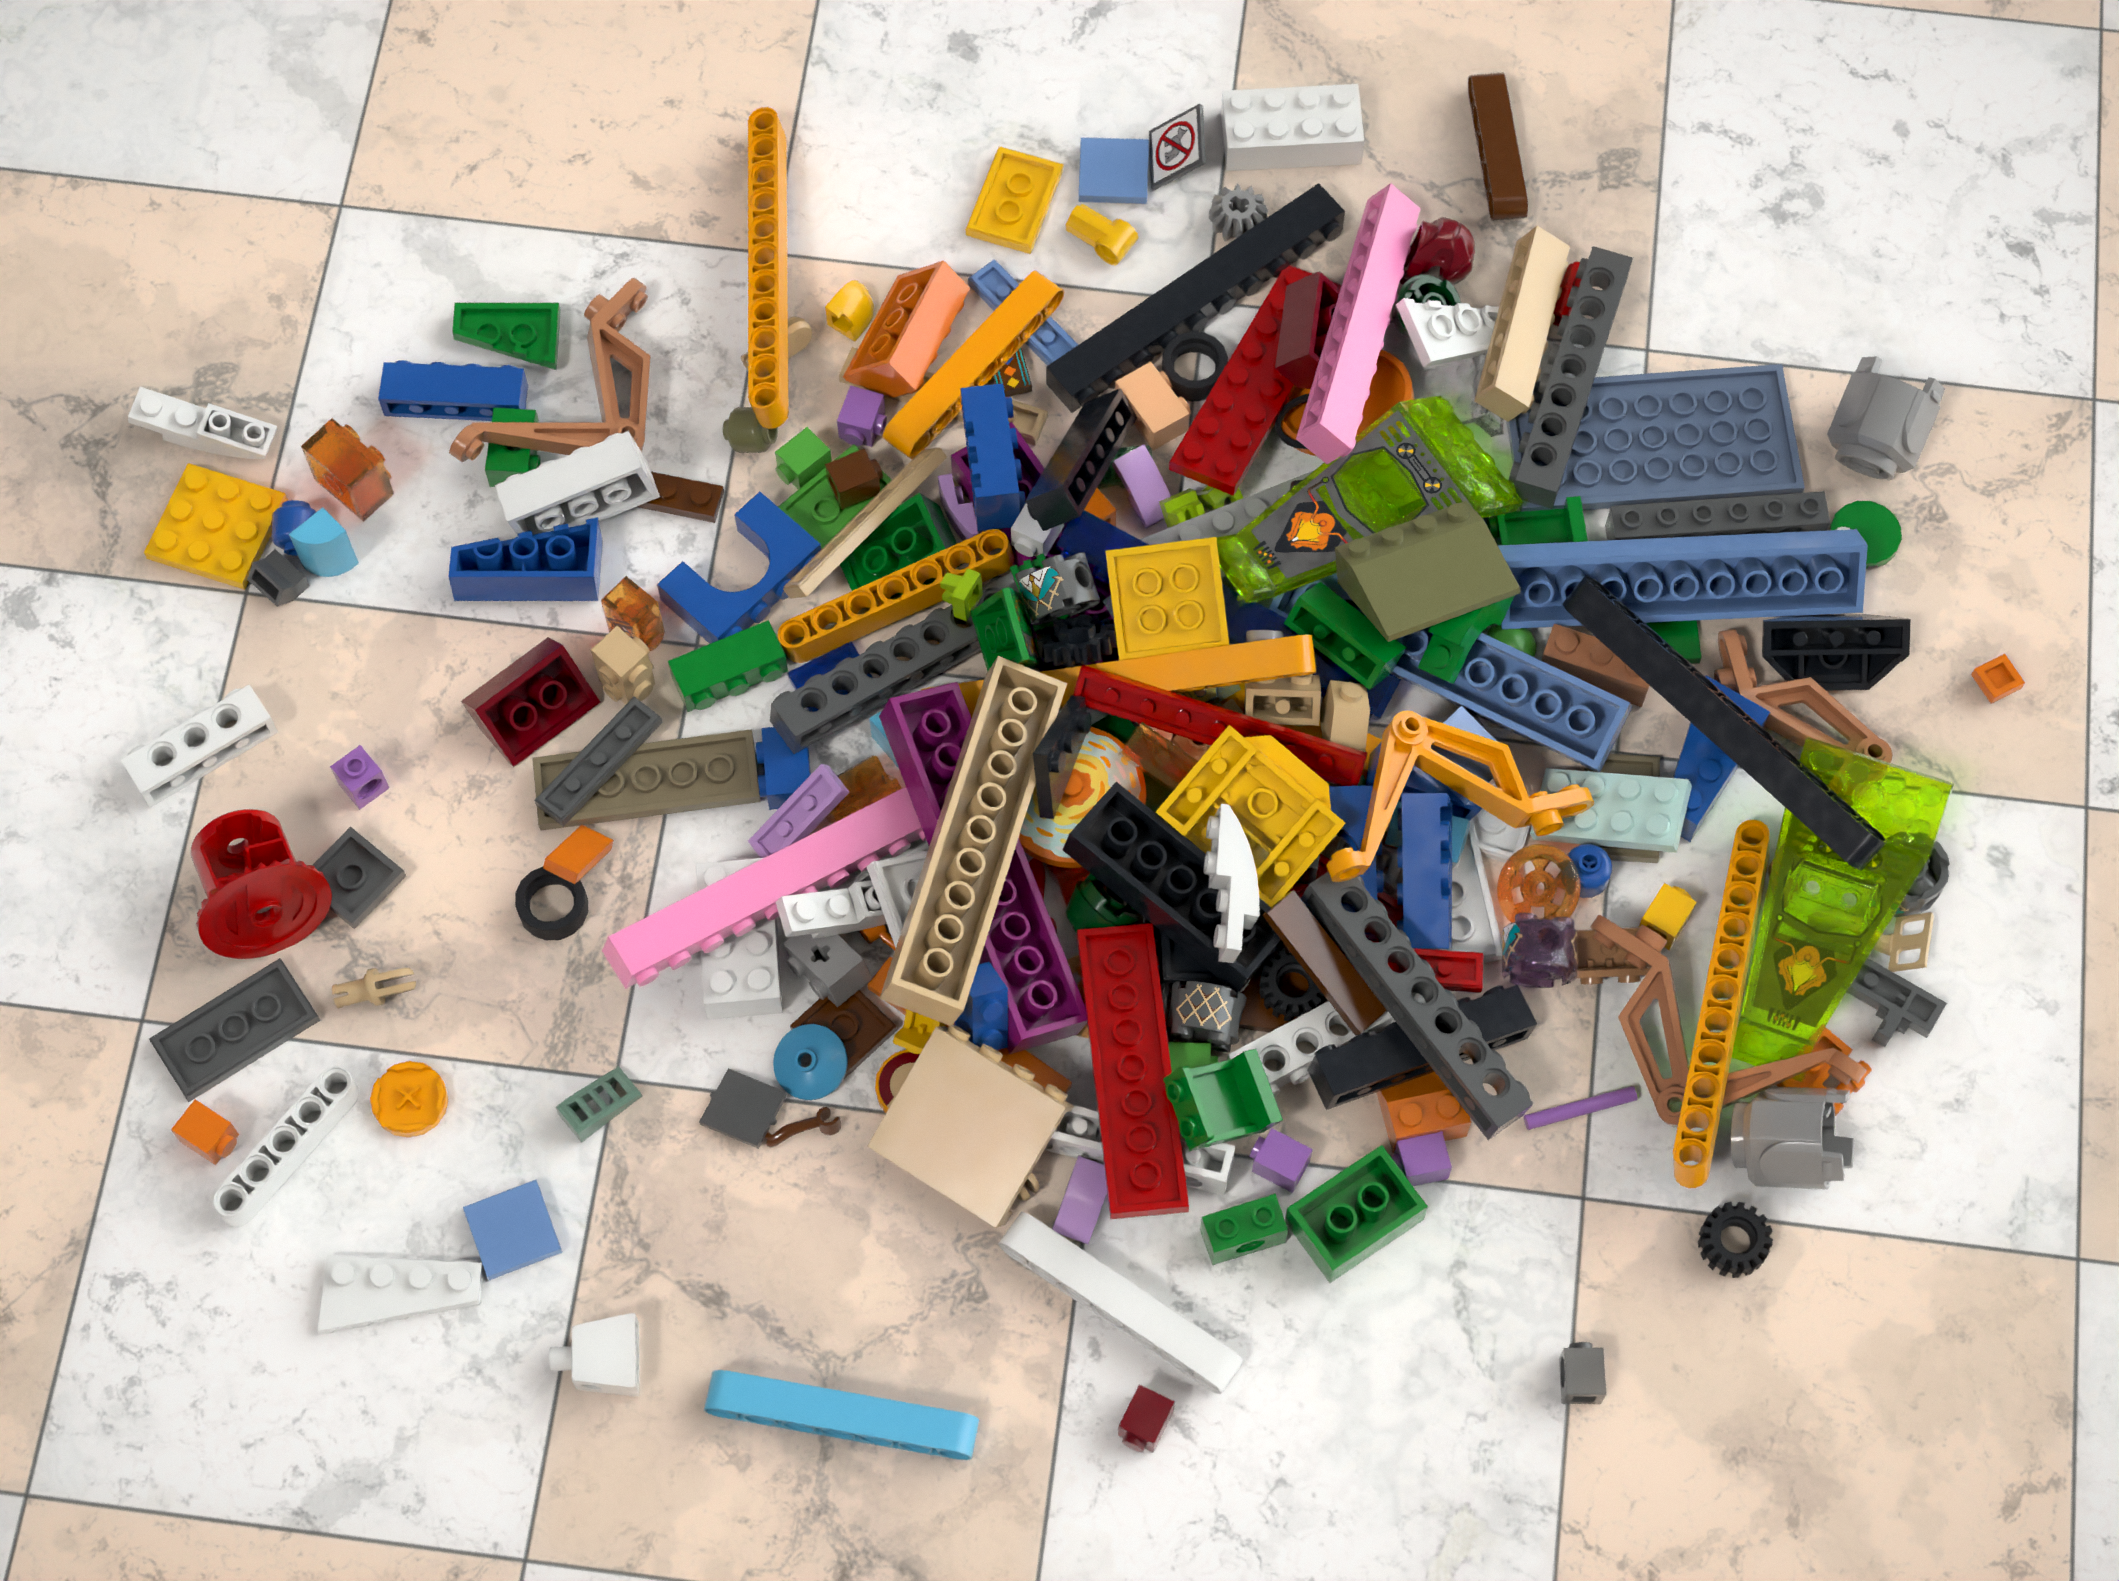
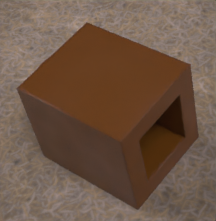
M865 448L825 464L827 482L841 510L874 497L880 492L879 480L883 478L882 470L876 459L870 460Z

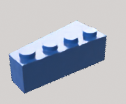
M1705 676L1764 728L1770 711L1709 676ZM1691 722L1689 723L1673 778L1689 779L1692 785L1680 836L1691 842L1739 767L1738 764Z

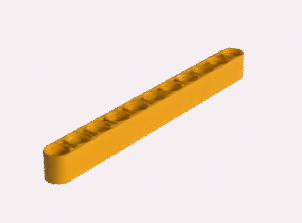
M762 107L753 111L748 119V399L759 424L764 428L774 429L784 424L789 414L786 135L777 112L770 107Z
M1296 635L1086 665L1173 693L1316 673L1312 635ZM1081 666L1040 672L1067 683L1059 709H1063L1070 696H1073ZM984 680L958 683L971 718Z
M1758 820L1742 822L1737 827L1673 1147L1674 1177L1681 1186L1686 1188L1702 1186L1709 1177L1770 857L1769 829L1766 824ZM1718 998H1727V1000H1718ZM1712 1030H1721L1722 1032L1714 1033V1032H1711V1031H1712ZM1706 1062H1714V1063H1717V1064H1714V1065H1706V1064H1704V1063H1706ZM1705 1094L1711 1096V1097H1708V1098H1700V1097H1697V1096H1699V1095H1705ZM1693 1128H1703V1129H1705V1130L1700 1131V1132H1695V1131H1692V1130H1690V1129H1693ZM1687 1161L1698 1162L1696 1165H1686L1684 1163Z

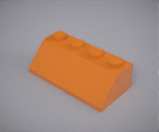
M944 260L898 275L843 378L847 382L892 398L907 393H915L923 385V377L927 369L938 356L937 351L942 341L949 335L951 331L950 326L955 316L963 309L964 299L970 287Z

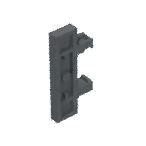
M1807 937L1804 941L1805 943L1849 957L1852 950L1846 945L1815 942ZM1861 955L1841 987L1843 991L1877 1010L1875 1015L1883 1019L1872 1040L1883 1047H1886L1895 1030L1905 1034L1906 1030L1910 1028L1927 1038L1947 1004L1864 955Z

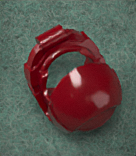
M1440 217L1432 223L1422 221L1410 245L1411 251L1406 257L1403 268L1404 275L1399 283L1404 285L1410 278L1419 275L1421 272H1427L1432 266H1440L1438 278L1442 281L1447 280L1452 285L1463 281L1473 269L1475 243L1469 229L1462 223H1458L1457 220Z

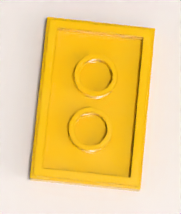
M999 146L965 229L966 236L1031 254L1062 176L1063 164Z

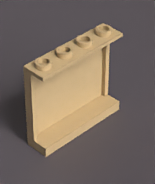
M956 1025L949 1026V1028L946 1026L935 1027L867 1147L995 1228L1004 1226L1013 1213L1009 1209L1066 1112L1072 1111L1074 1105L1065 1101L1068 1095L1057 1087L1047 1084L1045 1088L1033 1081L1035 1074L1018 1064H1015L1012 1068L1001 1061L1003 1055L996 1049L986 1044H983L980 1048L970 1042L968 1039L971 1035Z

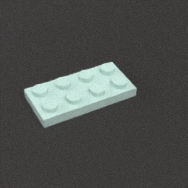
M1546 768L1540 791L1553 794L1569 785L1579 784L1580 788H1589L1594 805L1578 815L1563 818L1564 826L1552 834L1536 836L1533 827H1531L1530 834L1533 840L1677 853L1692 788L1689 779Z

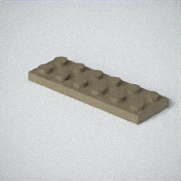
M752 730L643 743L564 827L761 802ZM580 752L532 758L536 798ZM537 806L540 831L564 828Z

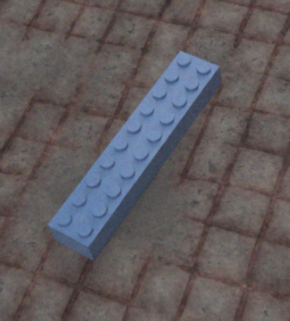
M1857 529L1498 545L1520 586V594L1515 595L1501 624L1502 629L1553 627L1554 624L1560 626H1583L1563 607L1562 603L1585 575L1601 583L1645 623L1863 613L1868 545Z
M1333 562L1326 563L1290 578L1284 577L1267 611L1273 618L1284 623L1298 597L1319 582H1322L1365 615L1339 585L1336 564ZM1430 627L1396 639L1406 649L1393 669L1392 675L1459 707L1462 706L1466 710L1473 711L1482 718L1596 772H1601L1633 708L1630 702L1483 633L1478 636L1472 645L1454 685L1417 668L1433 636L1432 633L1428 632Z

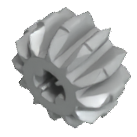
M1238 183L1233 191L1224 186L1223 190H1221V195H1214L1212 207L1209 209L1210 222H1213L1212 228L1214 233L1222 232L1224 241L1230 237L1238 238L1266 219L1268 214L1262 194L1254 195L1252 186L1245 191L1241 190Z

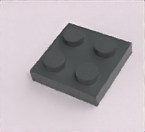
M351 826L313 864L317 871L323 873L330 885L332 892L330 909L354 929L406 877L402 868Z

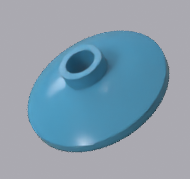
M816 1024L798 1026L789 1031L779 1042L773 1060L774 1073L780 1086L788 1094L802 1100H817L830 1095L843 1081L848 1066L847 1051L840 1037L832 1030ZM805 1054H810L812 1063L804 1068L801 1064V1059Z

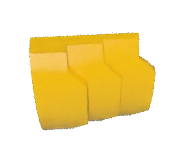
M1230 725L1156 811L1159 816L1206 854L1207 851H1211L1212 839L1206 838L1209 816H1215L1221 803L1229 804L1241 824L1254 858L1259 898L1270 907L1286 895L1346 824L1331 811L1329 784L1271 735L1243 737Z

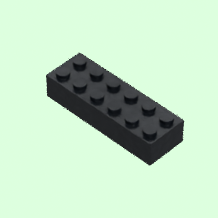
M1117 781L1069 833L1062 849L1066 854L1236 993L1242 990L1282 943V940L1262 916L1271 907L1259 898V917L1251 930L1243 929L1242 951L1234 963L1218 961L1219 948L1214 947V933L1217 924L1221 925L1222 912L1216 911L1219 889L1208 888L1209 874H1204L1206 854Z

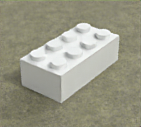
M1358 84L1222 91L1221 121L1226 171L1362 164L1365 141Z
M629 431L622 434H612L600 443L590 447L578 448L566 457L556 461H546L534 470L524 474L512 475L504 482L495 485L507 522L517 536L518 533L532 531V535L554 531L553 526L567 523L569 527L584 525L587 519L597 517L600 522L660 497L648 462Z
M763 858L696 863L697 892ZM765 917L756 922V926L748 933L740 937H736L734 933L724 938L723 944L709 953H704L701 950L703 1003L708 1020L783 1013L777 918L768 921Z

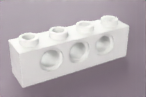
M249 684L242 689H235L229 692L222 701L210 708L205 707L198 710L191 719L179 726L167 728L161 733L160 737L150 743L133 748L120 761L151 808L275 735L278 731L272 718ZM237 721L234 726L223 728L227 722ZM205 739L200 746L191 747L195 741ZM173 758L168 765L159 766L160 762L164 759Z

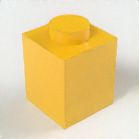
M1664 883L1642 917L1639 927L1644 925L1668 941L1664 948L1670 950L1691 917L1697 901L1691 899L1690 894L1684 889L1676 886L1671 887Z

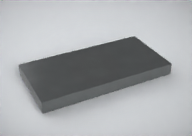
M279 958L152 1036L149 1040L185 1098L190 1102L320 1021V1018L282 959Z

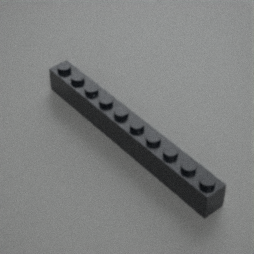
M1319 183L1046 366V385L1071 413L1075 412L1080 407H1083L1085 402L1097 398L1098 395L1108 388L1114 389L1115 381L1150 361L1152 362L1153 358L1163 352L1168 342L1177 335L1189 331L1199 332L1211 318L1217 314L1227 313L1236 301L1245 295L1251 296L1255 294L1264 282L1272 277L1277 278L1282 270L1298 259L1303 260L1309 257L1316 247L1326 240L1332 241L1337 238L1343 230L1345 210Z

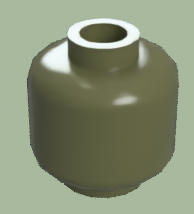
M752 407L735 408L730 413L729 418L723 423L724 439L728 440L731 448L738 453L766 452L777 439L778 427L774 429L762 427Z

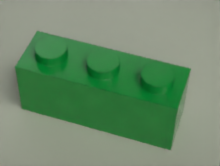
M1319 582L1298 597L1284 622L1285 625L1298 635H1312L1313 646L1369 690L1392 673L1406 649L1396 639L1387 642L1365 615L1322 582Z
M769 620L668 661L671 677L687 712L695 709H707L719 699L729 695H741L753 685L761 682H773L780 678L783 673L788 672L786 656Z

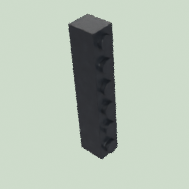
M1121 388L1085 402L1025 500L1030 516L1037 520L1043 531L1081 516L1135 423L1137 416Z
M1518 984L1506 989L1502 985L1493 987L1486 991L1483 997L1471 1000L1470 997L1457 1000L1459 1009L1468 1020H1472L1481 1030L1482 1038L1492 1050L1528 1039L1537 1025ZM1397 1022L1387 1025L1382 1030L1383 1032L1370 1035L1369 1032L1361 1033L1343 1046L1336 1047L1335 1044H1330L1322 1047L1315 1052V1056L1307 1069L1326 1110L1435 1071ZM1435 1023L1440 1032L1449 1034V1030L1444 1024ZM1459 1053L1462 1061L1471 1059L1467 1054Z

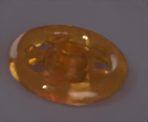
M1533 844L1516 851L1502 867L1497 883V897L1503 914L1512 924L1517 923L1521 930L1530 933H1545L1563 925L1574 913L1581 891L1580 876L1574 862L1562 850L1547 844ZM1531 861L1535 870L1523 877L1519 869L1525 863ZM1550 862L1556 864L1561 870L1556 878L1545 871ZM1542 882L1544 884V891L1539 896L1536 889L1538 884ZM1520 887L1524 901L1515 904L1512 889ZM1558 887L1565 890V896L1561 905L1553 903ZM1531 907H1544V918H1531Z

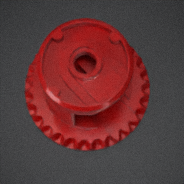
M256 809L228 812L209 822L194 838L190 854L207 896L201 902L202 908L197 912L198 921L196 926L201 941L212 952L234 959H252L272 955L305 939L326 917L332 901V892L328 881L323 873L317 871L313 865H306L303 861L296 862L283 828L274 815ZM244 838L242 842L236 845H229L235 839ZM272 906V908L268 911H265L263 913H257L259 910L263 908Z

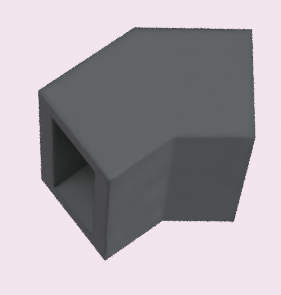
M276 549L264 559L253 562L247 578L250 583L277 607L294 601L309 587L306 576Z

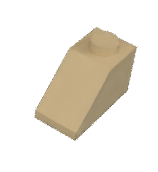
M1330 680L1320 706L1322 739L1365 752L1370 707L1367 688L1363 684Z

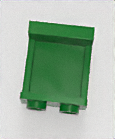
M1581 496L1566 497L1564 509L1504 512L1503 504H1495L1492 517L1487 518V527L1497 546L1588 541Z
M1256 1048L1244 1051L1233 1059L1192 1069L1189 1066H1183L1163 1078L1166 1086V1095L1172 1103L1179 1122L1180 1133L1185 1139L1189 1151L1260 1134L1283 1121Z

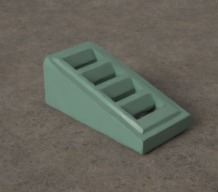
M618 1066L556 1106L558 1115L582 1143L641 1098L642 1094ZM615 1081L627 1093L621 1098L611 1087V1084ZM605 1090L614 1102L607 1105L599 1093ZM592 1099L601 1109L596 1114L587 1104ZM580 1108L588 1117L583 1122L575 1113Z

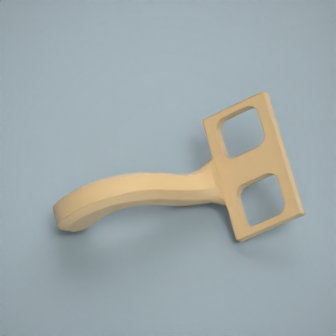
M1837 909L1814 912L1808 917L1807 922L1808 926L1815 927L1822 932L1827 933L1833 929L1841 928L1852 932L1857 937H1860L1870 925L1853 913ZM1932 912L1896 917L1894 933L1882 935L1876 931L1868 946L1875 951L1890 956L1888 969L1892 972L1926 968L1934 915ZM1925 920L1924 929L1921 933L1902 935L1903 926L1907 922ZM1921 949L1918 961L1898 964L1899 954L1902 951Z

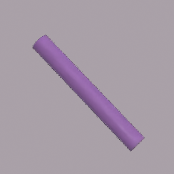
M1634 1086L1622 1088L1524 1115V1123L1527 1130L1535 1129L1637 1101V1093Z

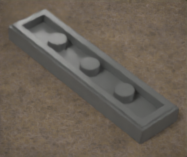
M634 696L534 800L536 806L564 827L663 723L662 718Z

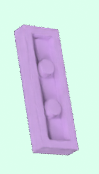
M821 764L748 842L760 858H765L807 837L844 799L849 790L830 766Z

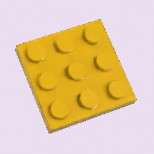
M188 463L151 536L144 554L148 560L245 590L249 583L247 578L252 564L260 560L272 535V514L277 508L281 507L283 502L288 501L286 493Z
M1217 537L1105 551L1119 660L1230 645Z

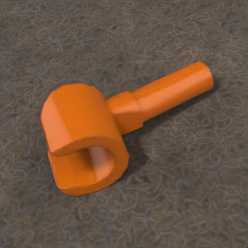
M884 925L859 930L867 943L871 944L880 938L883 943L895 951L893 939Z

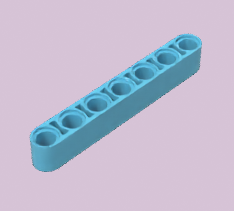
M726 1370L712 1371L704 1407L706 1413L717 1417L957 1460L972 1459L979 1425L978 1417L963 1412Z

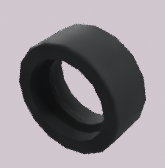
M1189 331L1177 335L1168 342L1163 351L1162 371L1168 376L1172 385L1171 389L1177 397L1181 396L1186 401L1206 400L1228 363V355L1224 345L1214 336L1204 332ZM1190 352L1202 353L1214 361L1215 371L1206 379L1199 381L1188 380L1175 372L1174 362L1183 354Z
M542 866L531 871L521 880L515 892V907L523 927L533 936L546 941L561 940L573 935L583 925L588 915V897L581 880L573 884L543 869ZM548 885L567 887L574 897V906L564 918L544 922L538 920L532 914L530 900L539 889Z

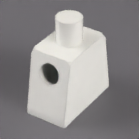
M635 1313L573 1326L572 1346L550 1347V1371L572 1370V1382L578 1390L633 1397L640 1396L639 1322Z

